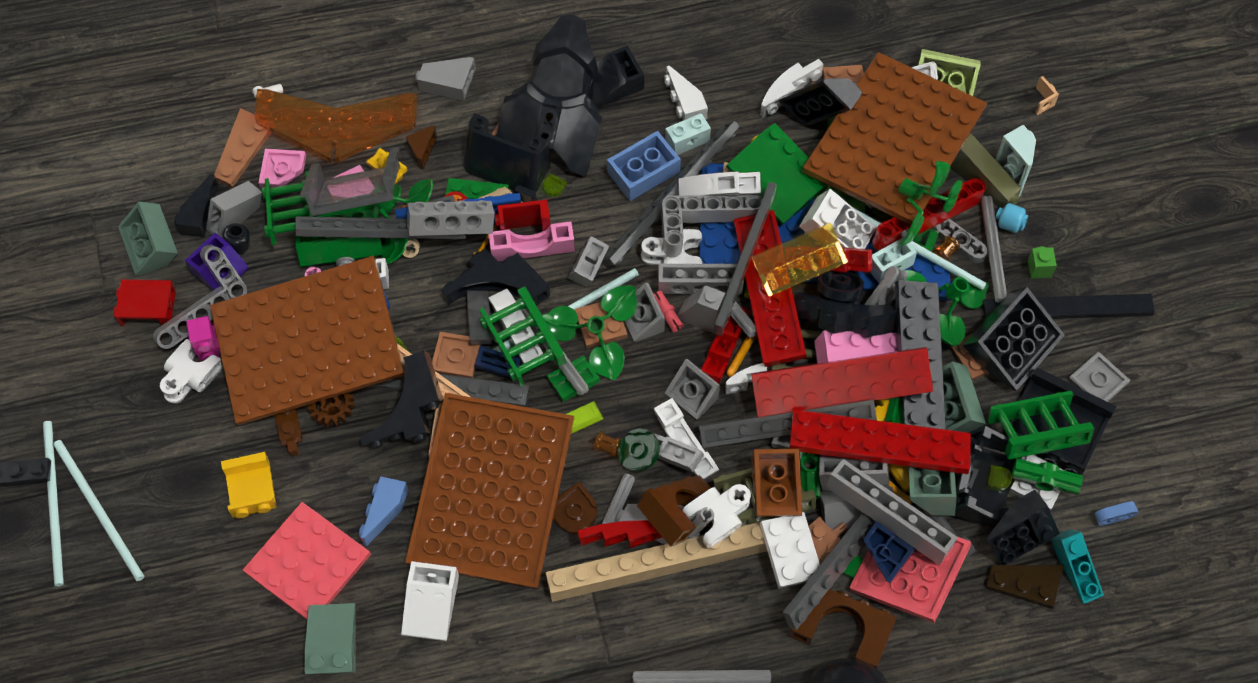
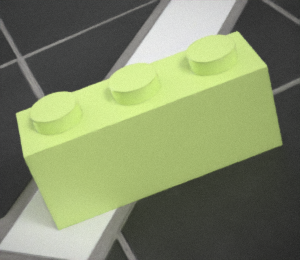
M922 49L918 65L934 61L937 66L939 81L973 96L981 65L979 60Z

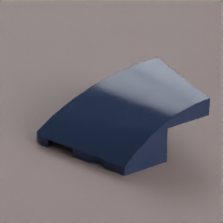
M877 521L863 539L889 584L895 579L916 550Z

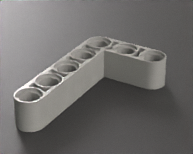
M758 195L667 196L662 202L661 213L664 253L669 257H677L682 253L683 223L734 222L736 218L757 214L762 198Z
M206 245L200 252L201 259L220 286L154 331L153 340L161 348L169 349L189 336L188 327L179 331L178 324L181 321L187 322V320L196 319L198 309L203 308L205 311L203 317L208 316L211 321L213 316L210 305L213 304L216 297L221 296L222 301L247 294L246 285L220 248ZM210 250L216 251V257L213 260H208L207 257ZM223 267H227L228 274L221 278L219 275L220 270ZM238 284L240 287L239 292L232 295L231 288ZM163 333H168V341L161 343L160 336Z

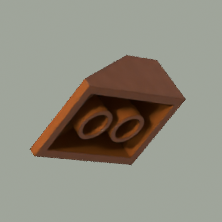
M754 449L751 460L756 516H802L799 449Z

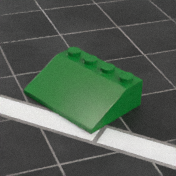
M776 123L758 135L726 166L731 172H760L761 194L753 195H758L762 199L768 183L777 184L776 195L770 211L774 210L776 219L781 225L785 224L819 195L824 193V190L828 187V184L802 172L809 157Z
M371 204L321 214L320 217L380 218L378 212L379 208ZM296 236V249L300 267L315 266L322 263H335L337 259L342 257H351L356 260L363 257L383 255V241L380 237L314 238V236Z

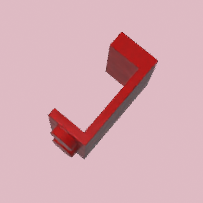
M547 199L499 205V214H495L497 231L542 225V231H545L550 226Z
M121 279L120 287L116 291L117 306L113 308V316L119 325L125 326L126 319H157L161 326L171 320L176 296V288L172 280Z

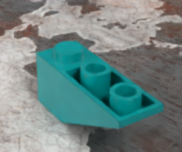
M1070 529L1051 539L1060 564L1064 565L1063 569L1081 602L1085 604L1104 596L1082 532Z

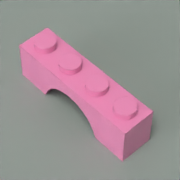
M571 222L550 224L545 231L534 235H518L510 230L493 231V234H489L491 254L498 262L504 261L507 257L513 256L516 253L522 258L575 252Z

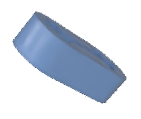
M1130 501L1101 509L1094 515L1098 525L1103 526L1132 518L1139 512L1135 502Z

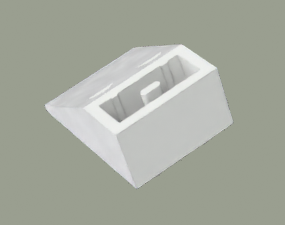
M832 189L827 190L816 198L799 226L814 240L827 246L858 249L866 248L877 229Z
M411 561L401 635L447 641L459 579L457 567Z

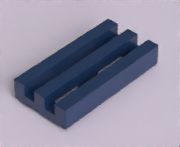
M480 346L474 367L511 379L508 373V369H510L508 364L497 359L482 356V354L506 361L502 353ZM512 357L516 367H518L521 358Z

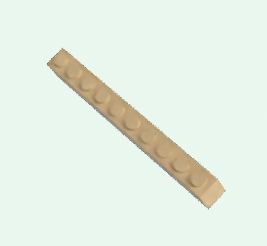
M760 522L739 527L712 548L706 547L703 543L704 535L686 539L683 543L672 547L669 544H664L546 572L551 600L554 602L766 552L767 547Z

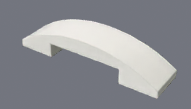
M673 398L654 408V412L668 437L703 451L704 457L693 472L695 476L700 475L705 479L719 471L709 453L704 451L683 419L684 415Z

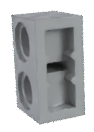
M591 236L584 243L568 279L586 288L593 281L609 245Z

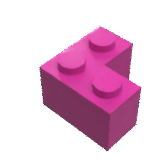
M205 316L187 320L190 344L199 361H205L211 355L221 357L215 325H212L209 317Z

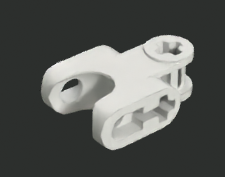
M683 229L682 253L677 257H669L664 253L663 238L648 237L642 242L641 260L647 265L703 264L700 257L691 256L685 252L688 248L700 246L702 233L699 230Z
M186 339L167 359L164 365V370L168 374L161 380L160 388L164 393L165 399L170 403H179L192 388L197 392H202L222 370V359L216 355H211L203 362H194L193 358L196 353L190 344V339Z
M741 484L732 486L721 495L713 487L686 505L683 512L692 521L704 507H708L707 511L710 508L713 510L714 518L711 520L713 527L705 533L703 543L706 547L712 548L743 524L737 516L749 507L751 493L746 486ZM735 496H737L738 498L743 497V501H741L740 499L735 500Z

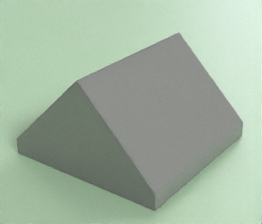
M645 283L636 291L637 308L632 318L625 321L634 342L662 333L665 327V317L649 284Z
M686 359L665 394L673 398L678 405L694 418L699 419L719 398L720 385Z
M820 491V507L822 518L826 525L834 530L844 522L845 526L847 525L848 529H850L863 512L833 491Z

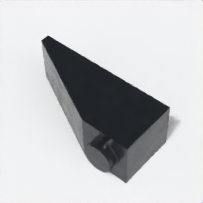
M210 174L180 207L179 214H176L174 223L180 235L205 237L210 200L216 197L219 186L214 174Z

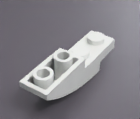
M817 59L804 68L797 63L786 70L766 93L761 105L760 115L762 118L774 114L783 106L778 101L780 97L803 88L811 81H817L822 76L823 63Z
M725 172L679 178V196L761 194L760 172Z
M508 289L488 297L495 312L516 302ZM518 310L500 319V322L505 330L526 318L522 311ZM529 326L510 336L513 345L516 346L535 335ZM537 344L519 353V356L524 364L542 355L543 352Z

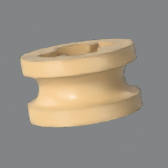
M408 238L407 245L409 246L411 243L414 245L413 248L416 249H411L410 251L405 249L403 253L405 257L412 258L418 254L420 246L417 239Z

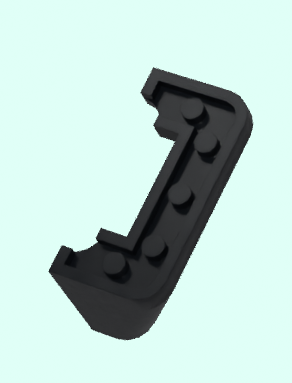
M474 113L468 125L463 161L465 171L470 175L492 183L507 184L509 189L515 191L517 185L537 192L551 167L548 140L532 136L525 141L523 146L488 134L489 121L484 116Z
M983 426L968 432L971 433L969 474L955 473L956 508L954 517L995 528L1009 509L1005 505L1016 458L1008 460L1005 454L1009 439L1007 436L987 426ZM1024 456L1018 459L1027 460V457ZM972 467L979 469L972 488H968V483L973 474L971 472Z

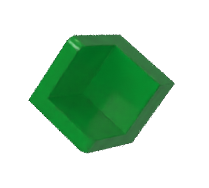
M930 228L918 234L913 242L932 252L940 231Z

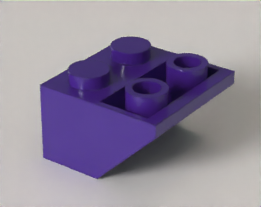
M214 233L185 259L189 271L212 291L220 285L201 259L200 252L204 246L213 245L220 248L239 276L249 269L248 265L232 246L217 233ZM215 250L208 252V260L215 259ZM223 267L220 270L219 275L221 278L228 274V269Z

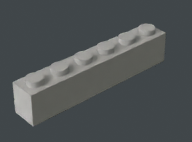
M845 459L830 474L827 488L895 533L896 536L938 565H941L958 539L957 536Z

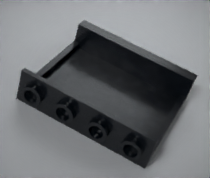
M1036 367L1019 401L1058 392L1072 391L1073 397L1069 407L1079 424L1091 422L1094 432L1091 442L1088 444L1034 454V456L1048 463H1053L1067 472L1082 475L1117 406ZM1061 410L1050 412L1058 428L1069 427ZM1041 414L1029 416L1038 432L1049 431ZM1020 418L1009 420L1018 436L1029 435ZM1003 430L1002 434L1007 436L1006 432Z

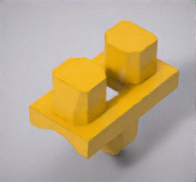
M379 148L376 154L366 161L367 165L373 169L385 167L389 152ZM399 162L400 169L397 173L396 184L408 171L407 167Z

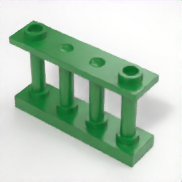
M269 178L265 179V187H262V194L264 200L266 199L268 225H264L266 237H270L272 245H277L276 234L296 231V222L275 226V221L301 216L320 217V215H311L306 197L301 198V195L273 200V196L301 191L305 180H302V183L271 188ZM306 203L304 208L274 213V208Z
M525 286L518 290L520 298L517 299V302L489 316L484 308L479 309L482 316L479 318L483 329L488 328L510 367L508 373L513 381L517 380L520 386L524 385L521 375L549 360H555L558 366L566 363L561 347ZM520 309L522 311L526 309L529 314L526 316V319L497 333L493 323ZM529 326H536L539 331L536 333V336L508 350L506 349L502 340ZM539 343L547 345L546 353L516 367L512 360V357Z
M1072 391L1058 392L1056 394L991 406L987 422L989 424L1000 422L1009 438L1005 451L1008 460L1091 442L1094 432L1091 422L1079 424L1069 408L1073 397ZM1061 410L1069 427L1058 428L1050 412ZM1041 414L1049 431L1038 432L1029 416ZM1020 418L1029 435L1018 436L1009 420Z

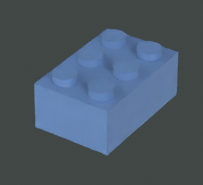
M656 131L607 159V173L628 200L632 201L680 173L681 159L662 135Z

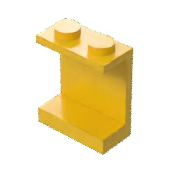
M265 452L221 461L222 470L226 475L230 501L228 511L233 518H245L252 513H267L271 509L277 508L270 463Z

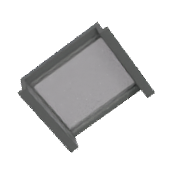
M399 147L390 148L386 166L383 168L324 179L320 163L311 164L300 193L301 198L306 197L311 215L316 216L393 200L392 192L398 170L400 169L398 161Z

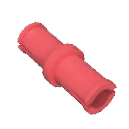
M662 291L657 292L660 300L654 293L671 331L677 332L676 325L681 329L684 324L675 313V307L670 305Z

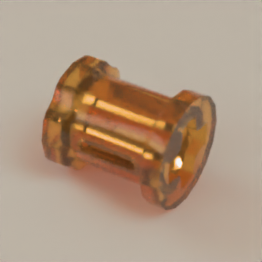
M946 236L943 240L944 242L940 247H936L933 253L949 261L950 256L960 249V244L955 238Z
M600 431L595 440L594 449L604 450L615 457L621 438L617 437L615 439L604 435V432Z

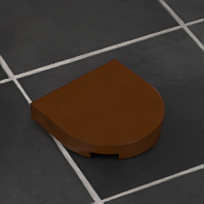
M578 481L558 496L553 521L561 530L570 534H578L577 530L594 525L597 519L596 502Z

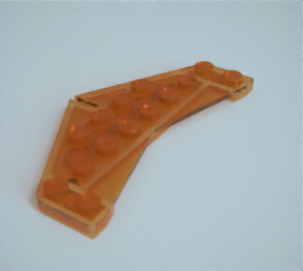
M257 89L255 119L259 126L331 163L332 148L336 146L335 162H339L412 130L416 126L417 93H405L335 108L268 89Z

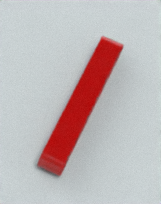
M978 178L964 182L954 207L947 213L943 211L946 201L935 197L932 198L923 211L922 216L925 218L918 234L978 205L986 189L985 182ZM948 190V191H946V192H944V193H942V194H940V195H941V196H944V197H948L950 190ZM896 217L878 225L872 241L874 248L881 250L905 237L911 225Z

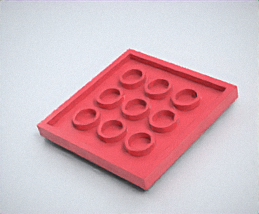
M301 502L246 565L243 572L307 620L309 605L330 604L370 557L371 553Z
M958 537L952 550L941 565L915 550L891 584L886 581L868 550L849 589L852 593L935 623L971 547V542Z

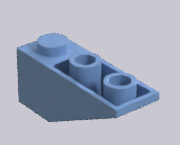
M380 476L379 482L374 484L372 491L374 498L372 504L369 503L367 506L366 523L361 525L359 537H361L364 546H368L403 510L408 494L406 482Z

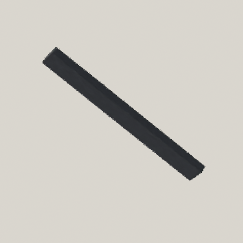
M1152 294L1036 297L1052 319L1153 316L1155 313ZM995 299L983 300L985 320L1000 304Z

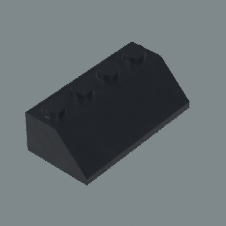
M849 78L823 79L784 95L778 101L804 127L851 110L863 92Z

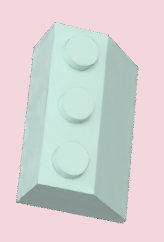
M1024 125L1003 136L995 159L1022 188L1018 197L1021 196L1030 172L1036 144L1034 134L1027 130Z

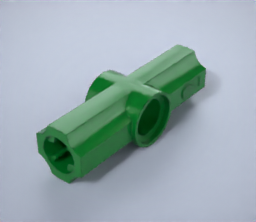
M799 452L800 477L803 491L813 490L816 499H820L819 454ZM811 463L815 468L807 469L804 464Z
M1016 458L1012 470V478L1033 483L1038 489L1044 491L1059 490L1078 495L1083 482V475L1060 470L1057 465L1048 462L1037 464Z

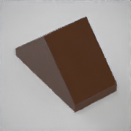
M429 126L406 136L408 148L418 167L424 170L438 138L435 126Z

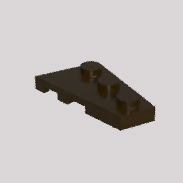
M992 565L986 589L1053 609L1064 565Z

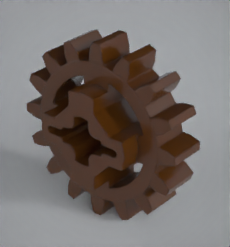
M348 392L308 404L310 406L307 408L309 413H312V419H317L319 425L325 422L327 427H330L331 423H334L337 427L339 426L338 421L347 422L346 415L352 416L350 409H355L353 402L355 399L353 394ZM342 396L345 398V405L342 403ZM318 403H319L320 406H321V407H320V412H319L318 409H317Z

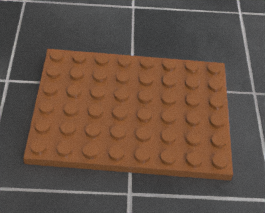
M878 52L857 84V87L863 93L851 110L836 116L804 165L802 172L912 225L918 211L911 203L907 202L908 197L898 192L901 183L905 178H908L919 184L931 186L936 172V161H943L950 166L952 165L984 112L987 102ZM923 194L920 200L916 199L914 201L924 211L932 196Z
M374 256L210 305L235 422L238 426L405 375Z
M445 392L407 552L406 565H411V561L457 567L459 575L539 589L574 416Z

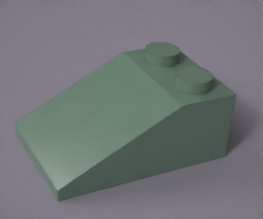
M355 603L309 605L305 641V674L356 673Z

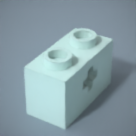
M702 113L667 127L665 140L675 153L679 155L707 143L710 140L711 128Z
M905 237L872 254V271L870 272L879 284L884 279V273L891 266H896L899 270H905L914 265L917 255L914 247L910 243L903 246L898 245Z

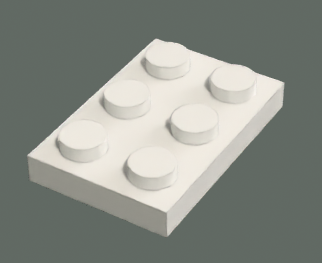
M802 512V516H782L761 521L760 527L778 589L806 583L819 568L820 563L805 513Z

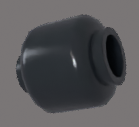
M232 223L224 228L222 233L223 239L232 246L237 254L245 252L250 245V234L247 227L239 223Z

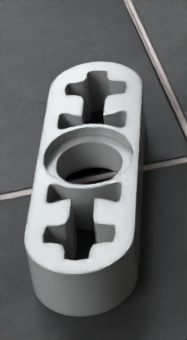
M951 219L935 226V230L940 231L938 237L971 262L980 263L984 261L987 254L985 244ZM945 226L948 227V230H947V229L941 230V227H945ZM959 236L964 237L966 243L959 244L955 238ZM974 251H981V253L974 254Z

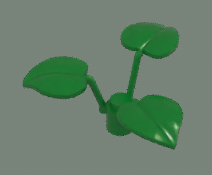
M936 161V172L931 186L919 184L908 178H905L901 183L898 192L908 197L907 202L915 207L918 214L914 218L907 235L898 245L903 246L912 242L918 235L925 217L922 216L924 212L914 200H920L923 194L946 201L943 207V211L946 213L954 207L962 188V180H957L954 183L948 197L936 194L950 172L951 167L948 163Z
M424 179L414 184L409 190L408 199L400 198L401 187L395 183L392 192L393 200L372 205L379 208L378 212L385 218H390L387 214L391 212L398 201L403 203L428 202L433 188V180ZM377 186L371 194L386 191L385 186ZM386 238L383 244L382 258L386 259L387 264L396 261L404 253L408 238Z
M904 270L908 275L906 281L927 282L920 273ZM957 277L951 284L945 283L943 286L938 287V292L946 289L947 298L953 301L947 315L940 314L941 340L950 346H958L965 336L964 322L960 317L951 316V313L959 299L962 305L967 308L977 309L981 307L989 283H986L983 290L968 283L966 279Z
M623 285L609 290L601 301L602 309L609 313L602 317L593 316L584 324L576 325L578 315L568 306L556 307L543 315L552 334L558 341L572 340L575 337V329L588 327L591 334L598 335L601 347H596L591 351L589 363L597 374L610 380L618 378L624 366L625 356L623 349L618 343L610 342L605 346L602 333L605 330L604 320L608 319L611 315L617 321H627L633 317L637 308L635 286Z

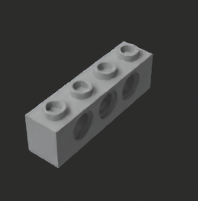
M484 200L408 203L407 228L409 236L493 234L495 213L492 202Z
M659 264L658 291H662L663 294H694L705 285L719 291L723 289L728 290L737 264ZM743 282L738 294H742Z

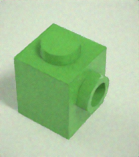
M1040 246L1032 248L1028 258L1031 279L1052 278L1057 266L1053 247L1046 248Z

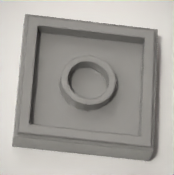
M1097 352L1074 372L1068 381L1072 385L1109 402L1129 384L1130 379L1101 353Z

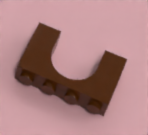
M700 475L688 476L681 481L675 480L668 485L662 484L658 488L647 489L641 495L642 500L638 503L637 507L672 547L683 543L696 528L679 505L685 507L711 489V487ZM712 521L704 527L707 531L713 527Z
M829 589L797 630L790 629L789 637L810 645L820 621L825 616L835 612L849 614L858 621L863 634L855 659L868 662L877 668L897 617L893 616L886 609L878 610L871 607V604L867 601L852 599L843 591L836 592Z

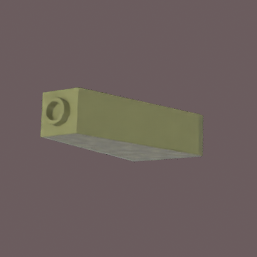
M970 133L950 166L951 169L966 181L973 178L984 181L986 189L983 195H990L993 198V203L999 208H1004L1008 203L1016 205L1020 200L1018 196L1022 188Z

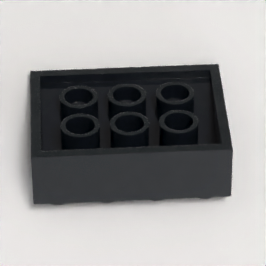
M1024 287L1011 291L963 346L979 365L1013 391H1017L1065 334L1029 288Z

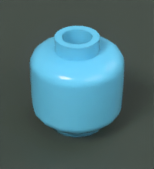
M1008 203L1004 208H999L996 219L999 220L998 226L1001 229L1017 233L1019 230L1022 231L1024 229L1028 215H1026L1024 208Z

